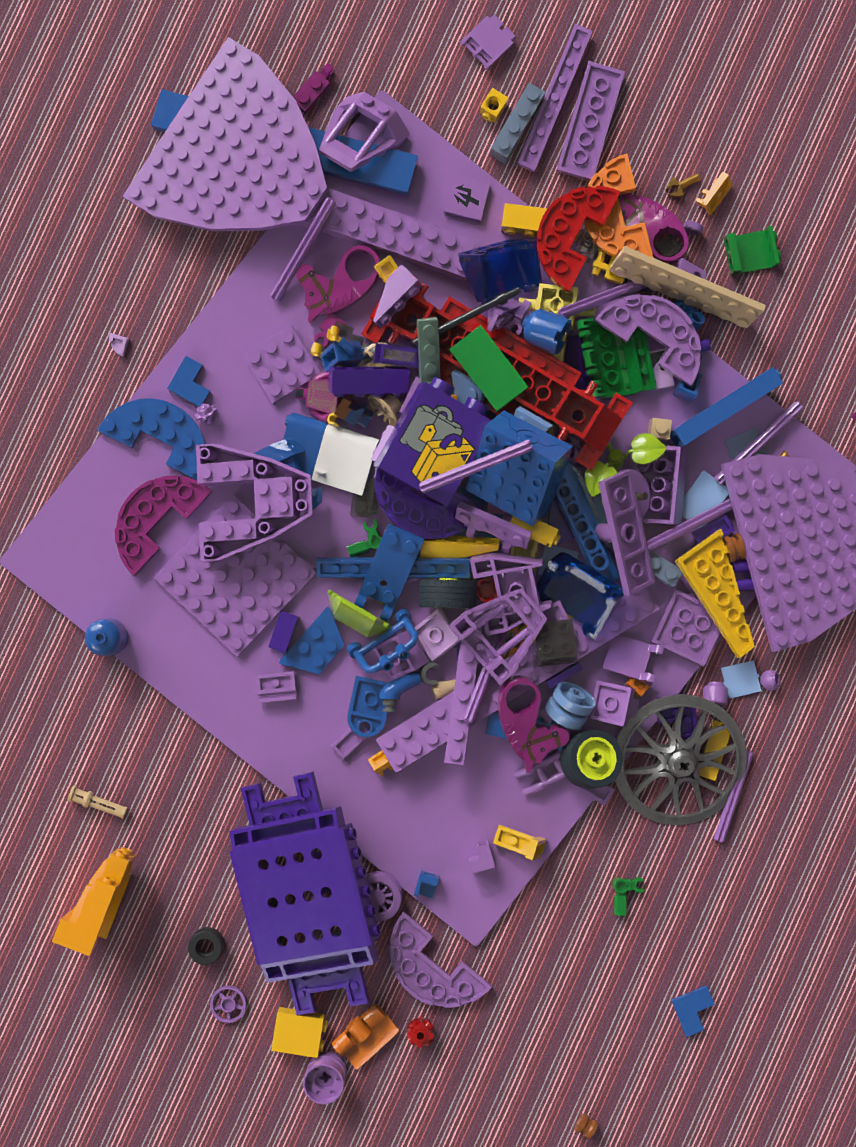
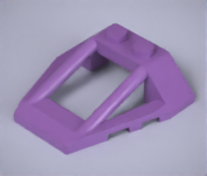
M366 92L347 96L336 107L323 137L319 154L352 172L369 163L370 159L385 155L386 151L391 148L396 149L400 147L409 137L410 133L395 109ZM360 112L379 124L359 152H356L336 140V137L349 119H353ZM384 130L383 138L386 141L369 151Z
M520 588L463 612L449 627L489 674L501 685L516 672L519 663L525 657L528 648L537 637L547 618L524 590ZM510 605L527 627L496 651L478 629ZM491 609L485 615L479 618L476 622L472 623V621L470 620L482 614L483 612ZM525 639L507 663L501 656Z

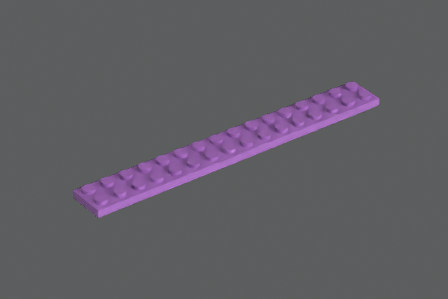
M620 588L570 619L577 636L543 653L537 641H534L528 648L525 657L519 663L516 672L510 677L516 675L526 676L538 686L660 609L646 588L630 596H624L623 589ZM514 654L505 659V661L508 663ZM479 676L476 677V679H475V686H476V683H477V681H478ZM492 676L489 679L472 724H469V728L498 711V695L502 684L499 685ZM527 684L513 686L506 695V704L508 705L533 688ZM454 691L376 739L396 774L447 743Z

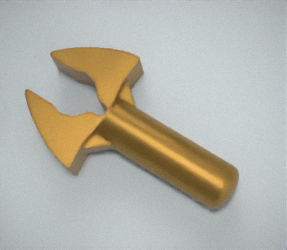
M696 173L681 182L673 177L665 191L671 187H678L677 191L671 193L669 197L682 198L684 196L683 189L699 181L700 175Z

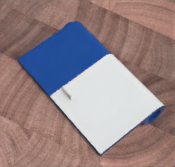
M294 412L291 415H287L285 419V426L287 427L283 440H295L305 450V452L295 456L301 471L311 475V480L363 496L372 465L373 451L378 446L380 440Z

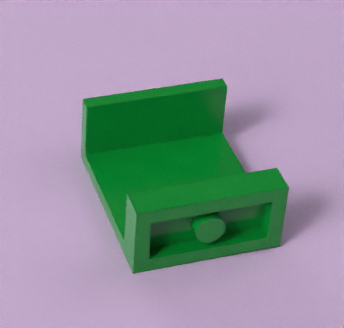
M768 226L763 231L736 236L735 232L729 233L724 237L731 276L774 268L780 263L781 253L779 249L777 250V233L773 231V226Z

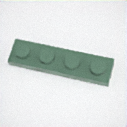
M436 317L417 319L420 383L426 382L431 384L434 377L441 379L438 319Z

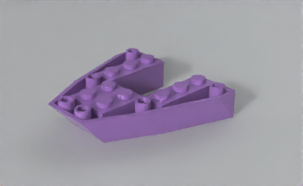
M215 443L196 445L197 484L215 486L254 483L255 519L199 523L201 562L219 561L280 535L313 515L311 475L272 458Z

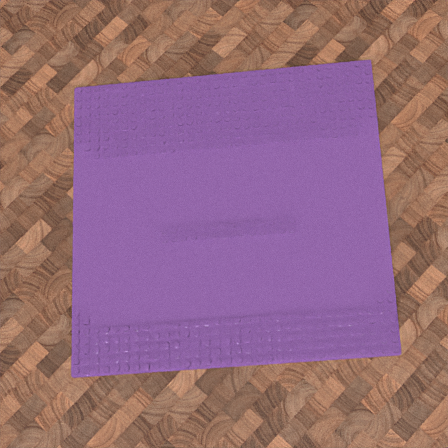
M383 90L379 91L374 98L395 109L410 133L409 137L395 150L418 155L419 160L409 196L325 174L324 176L329 189L480 242V248L467 283L392 257L398 267L402 264L413 276L417 277L420 284L424 283L429 286L423 296L424 299L441 310L450 296L470 309H474L494 299L497 294L501 292L506 293L516 287H519L521 294L513 297V299L519 302V297L536 300L538 298L539 283L556 285L548 277L540 263L536 235L530 238L525 237L521 233L508 235L505 234V231H501L505 203L528 205ZM361 113L344 136L366 142L379 123ZM384 130L374 144L380 145L386 141L383 138ZM453 174L490 183L481 222L444 213ZM295 224L267 229L128 402L145 398L170 402L180 407L194 419L203 434L206 444L215 443L249 453H255L271 444L282 441L287 427L285 426V419L292 412L315 419L305 407L306 400L295 398L296 390L275 404H272L242 356L258 344L291 325L320 372H324L321 357L312 356L310 351L313 343L323 345L325 342L324 338H320L317 342L314 341V338L318 333L323 332L320 329V325L328 315L319 316L312 323L308 322L309 310L304 305L305 290L298 281L296 273L279 301L274 300L270 296L309 227ZM319 232L301 265L308 264L314 269L316 275H322L331 280L345 252L359 245ZM573 242L570 249L587 257L573 287H578L579 290L578 301L620 286L603 279L605 271L601 270L598 277L591 275L593 270L592 264L596 259ZM374 251L377 254L379 261H382L384 258L388 256L380 252ZM367 253L354 254L348 260L346 267L347 274L351 280L358 282L371 277L375 271L373 266L376 265L374 258ZM380 276L370 292L360 301L342 311L334 313L346 323V326L338 336H343L348 341H359L367 345L375 344L363 337L361 333L380 301L386 283L383 282ZM636 291L634 293L628 294L621 298L597 306L594 320L611 303H614L617 300L623 299L627 296L638 295L639 293ZM488 311L482 313L481 315L488 318ZM417 316L410 317L408 323L414 324L417 321ZM577 316L574 330H570L567 337L579 335V332H581L578 330L577 321L593 317ZM388 329L380 343L394 345L388 341L393 331ZM646 334L649 351L665 348L664 345ZM399 336L395 343L398 346L415 347L413 343ZM329 340L328 346L326 348H322L321 352H324L333 342L337 341ZM387 349L384 351V356L387 357L394 352ZM711 350L701 352L702 359L700 360L698 373L703 376L698 394L693 401L688 402L673 395L679 379L674 375L675 386L623 396L633 402L610 441L612 449L620 450L625 454L626 445H631V441L635 436L648 433L649 420L652 418L672 420V431L745 385L749 380ZM398 351L401 360L410 362L415 352ZM185 356L203 365L194 382L211 391L204 403L215 406L217 409L212 416L213 422L207 424L205 420H197L195 418L197 405L167 389ZM394 356L391 360H398L397 356ZM405 366L410 370V390L415 378H420L419 369ZM308 383L300 388L308 389ZM384 393V396L378 397L383 400L386 396H388L391 393ZM403 393V396L395 397H397L403 405L408 393ZM365 394L363 397L353 396V400L359 404L363 401L367 402L366 408L370 409L368 397L372 394ZM764 395L683 446V448L688 450L684 496L703 470L715 478L722 471L721 464L731 462L785 409L768 395ZM612 398L599 399L598 401L607 407ZM374 409L372 419L366 428L358 423L353 427L341 418L335 419V423L339 424L338 427L381 440L383 432L387 429L383 422L384 416L376 417L374 415L379 409ZM489 410L485 415L490 420L497 416ZM397 412L395 415L399 420L401 415L399 412ZM575 413L573 419L581 421L583 413ZM795 417L755 454L779 456L785 450L790 457L819 459L853 472L856 470V466ZM555 427L554 437L556 438L561 432V430L557 427ZM142 431L133 448L102 433L1 557L0 564L85 633L87 628L97 620L113 618L120 621L128 632V642L126 647L116 654L115 657L289 797L297 795L293 776L314 771L323 809L341 806L345 824L352 823L353 828L356 829V841L361 849L362 856L382 872H386L396 878L404 890L471 944L478 946L594 799L574 787L567 778L537 793L524 796L523 789L541 782L536 771L522 778H515L514 772L523 769L524 762L515 753L507 739L485 734L488 717L469 728L464 766L444 763L447 745L445 743L397 774L394 769L390 770L389 768L383 771V776H380L378 772L375 773L368 759L382 750L376 739L440 700L434 698L431 685H426L422 682L404 692L400 699H397V705H395L397 712L387 713L385 725L378 734L365 739L343 760L330 745L350 728L347 714L355 676L384 682L390 681L386 671L383 669L372 674L362 670L357 659L350 657L347 647L352 642H359L363 647L379 635L367 638L334 619L345 645L324 670L317 674L280 664L279 661L285 654L268 647L279 617L278 614L238 657L235 656L153 577L199 530V523L206 522L232 494L255 514L254 483L207 486L213 492L188 519H185L172 507L147 534L161 548L133 576L123 564L119 556L117 544L115 543L118 513L124 501L136 488L149 480L170 475L194 478L166 465L174 447ZM568 435V436L566 437V439H570V440H571V436ZM671 439L666 442L660 441L665 446H675ZM608 446L602 454L603 460H598L604 465L607 462L609 463L608 455L610 452ZM372 461L363 496L311 480V490L322 487V503L312 510L313 515L278 535L296 554L315 566L314 571L317 572V557H350L347 545L362 540L368 541L367 535L369 533L364 530L363 522H366L368 528H372L374 526L373 519H375L378 524L376 531L380 532L381 538L388 523L393 525L384 514L377 500L373 477L376 468L373 466L374 461ZM624 465L620 469H615L617 473L624 469ZM573 468L591 512L594 515L595 497L590 495L586 487L585 474L583 470L576 473V468ZM470 475L462 479L459 487L466 489ZM728 494L727 497L724 499V501L730 499L729 494ZM733 510L726 513L735 530L727 535L729 537L739 533ZM549 511L543 516V522L548 524ZM503 515L502 519L510 522L513 515ZM682 517L681 523L687 521L685 518ZM642 523L646 541L675 527ZM698 528L653 550V552L677 566L675 560L697 545L691 532ZM575 538L556 546L578 552L575 564L576 569L573 572L571 583L538 575L540 567L536 568L535 577L541 602L552 600V603L560 600L563 603L585 589L592 602L596 604L622 588L621 580L606 587H601L594 570L588 566ZM540 543L539 553H537L536 558L543 556L545 545ZM370 549L368 553L355 557L374 558L376 551ZM609 551L611 558L615 564V567L618 571L615 554ZM471 568V579H461V578H452V579L466 580V581H477V583H478L479 580H481V579H483V578H485V577L475 578V579H474L473 573H472V568ZM749 571L734 573L736 581L750 579ZM683 573L674 587H668L655 579L654 584L646 587L660 610L622 633V636L656 645L650 641L674 590L676 589L699 600ZM316 574L282 610L299 616L288 651L327 606L332 613L327 593L329 589L354 604L365 578H317ZM423 578V579L439 580L440 578ZM382 580L383 586H386L388 584L387 581ZM420 580L404 585L387 623L392 626L397 624L395 620L396 612L401 609H407L412 616L411 623L415 628L438 609L419 607ZM752 590L740 591L739 599L741 605L744 606V610L756 596V593ZM367 597L363 609L380 618L385 603L380 604V601ZM477 598V605H476V606H479V605L485 603V602L480 601V600ZM441 608L451 623L465 612V608ZM483 625L482 635L492 644L495 634L486 636ZM403 628L402 630L394 634L392 637L406 631V628ZM719 633L718 638H717V640H716V642H715V644H714L712 650L716 647V645H717V644L720 642V640L723 638V636H722L721 633ZM611 641L580 659L578 662L582 665L583 670L564 681L583 687L594 697L597 680L626 686L625 683L629 680V677L602 669ZM451 648L435 661V663L439 664L435 670H427L426 677L429 680L440 682L456 679L458 664L457 648ZM665 648L661 658L650 654L645 673L656 675L653 685L648 688L642 697H637L634 694L633 698L639 699L638 709L658 698L678 694L701 665ZM374 649L364 655L369 666L378 663L379 658ZM479 661L477 664L476 677L480 675L483 667ZM295 671L297 699L258 703L255 675ZM543 682L537 686L541 694V703L537 717L544 718L543 722L551 723L553 719L547 714L545 707L550 697L553 696L557 685L550 689ZM533 689L509 703L508 706L511 710L519 711L526 708L533 700ZM653 714L640 724V727L646 733L657 721V715ZM588 715L583 728L579 730L566 728L569 737L580 731L595 729L608 733L616 740L623 726L589 719L590 715ZM366 721L362 722L370 730V724ZM638 729L631 736L627 747L637 746L643 739ZM558 749L551 750L545 757L557 752ZM625 752L624 761L631 754V752ZM554 763L543 767L548 778L558 773ZM498 825H503L534 837L547 839L542 857L531 860L525 858L526 855L493 844ZM488 840L495 868L471 874L468 858L479 855L476 843ZM420 870L439 875V881L432 898L419 894L418 897L414 896Z

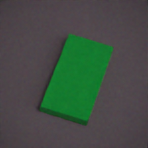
M481 325L449 349L497 412L529 388Z

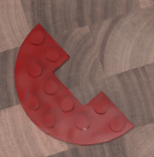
M605 186L579 187L570 190L569 193L560 198L558 197L544 213L537 233L538 257L548 277L562 290L570 293L587 257L570 249L585 219L603 227L621 191Z

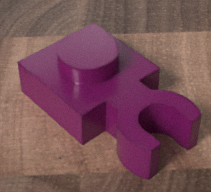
M333 313L329 314L320 325V329L323 332L318 333L314 338L315 342L320 338L325 339L322 345L323 348H326L329 344L326 335L331 326L338 327L340 329L339 334L346 326V323Z

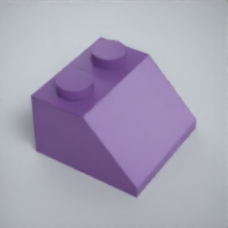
M406 630L374 648L378 658L391 654L395 651L397 645L407 643L411 636ZM419 641L409 650L410 656L408 659L400 660L397 658L393 661L394 667L390 671H386L390 681L406 675L429 662Z

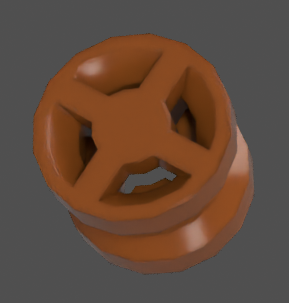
M583 1113L575 1125V1131L583 1133L585 1138L590 1139L597 1129L598 1122L589 1119L588 1115Z

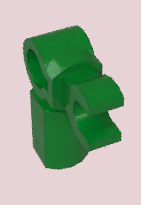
M373 519L374 526L372 528H368L366 522H363L364 530L369 533L367 535L368 541L362 540L347 545L350 557L368 553L370 549L377 551L382 538L380 532L376 531L378 524L375 519Z
M617 877L612 881V888L616 891V894H614V915H627V895L625 892H631V890L638 893L644 892L643 888L636 887L638 882L644 881L643 878L635 877L633 880H630V878L623 879Z

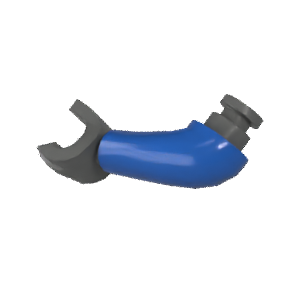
M435 662L426 663L419 668L418 672L415 671L403 675L384 685L379 695V699H383V705H385L383 712H397V709H395L397 699H400L404 692L419 685L421 682L426 685H437V680H429L426 677V672L428 669L435 670L439 664Z

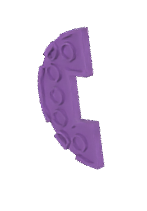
M631 295L608 305L594 320L625 343L635 329L639 328L668 348L658 364L660 367L688 386H691L700 367V339L692 325L691 319L676 304L654 295Z
M404 910L402 911L392 930L390 959L397 979L413 997L432 1006L453 1008L476 1001L492 988L488 981L463 960L449 975L421 950L431 940L433 935Z

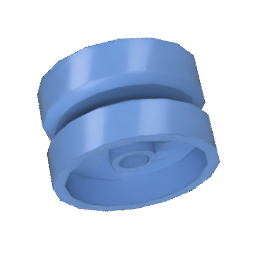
M562 681L558 683L545 709L547 714L558 724L569 729L579 730L583 728L596 702L594 697L583 687L571 682Z

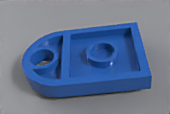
M355 676L347 714L348 725L355 734L362 737H372L383 729L388 712H383L385 705H383V699H379V695L383 686L388 682ZM364 721L370 724V730L366 733H362L359 730L360 723Z

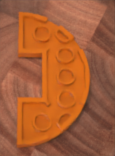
M628 154L618 156L607 162L605 167L594 174L587 188L605 186L621 191L620 195L636 191ZM617 199L603 227L585 219L584 225L590 238L608 255L616 258L623 247L627 246L653 257L645 222L625 227L619 199Z

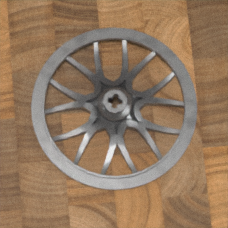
M676 694L661 697L647 703L638 709L636 718H629L627 727H622L616 739L622 750L623 757L622 769L615 779L620 793L636 812L662 824H691L714 815L726 806L731 788L738 776L739 785L745 774L747 751L740 728L731 715L722 707L699 696ZM679 707L672 730L659 712L668 708ZM684 707L701 709L702 712L691 737L683 740L681 738L680 726ZM707 712L723 723V725L701 733ZM653 714H656L669 735L668 743L658 744L640 727V724ZM726 728L728 729L734 744L707 753L699 752L700 746L708 738ZM636 729L651 745L627 747ZM734 749L736 750L735 770L713 760ZM625 752L649 753L659 758L651 766L624 769ZM680 763L686 764L687 768H681ZM704 766L715 767L733 774V777L726 790L723 791L701 778L698 770ZM625 774H648L633 793L628 785ZM660 776L667 777V783L651 808L637 798L641 791L653 780ZM684 781L691 783L699 811L688 814L680 813L678 791L679 785ZM698 784L721 794V796L712 804L703 808ZM670 792H672L677 815L656 811L657 807Z

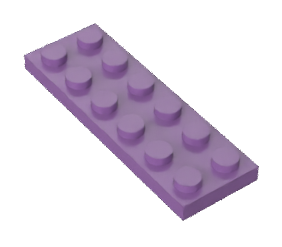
M588 61L556 172L590 181L594 176L625 71Z

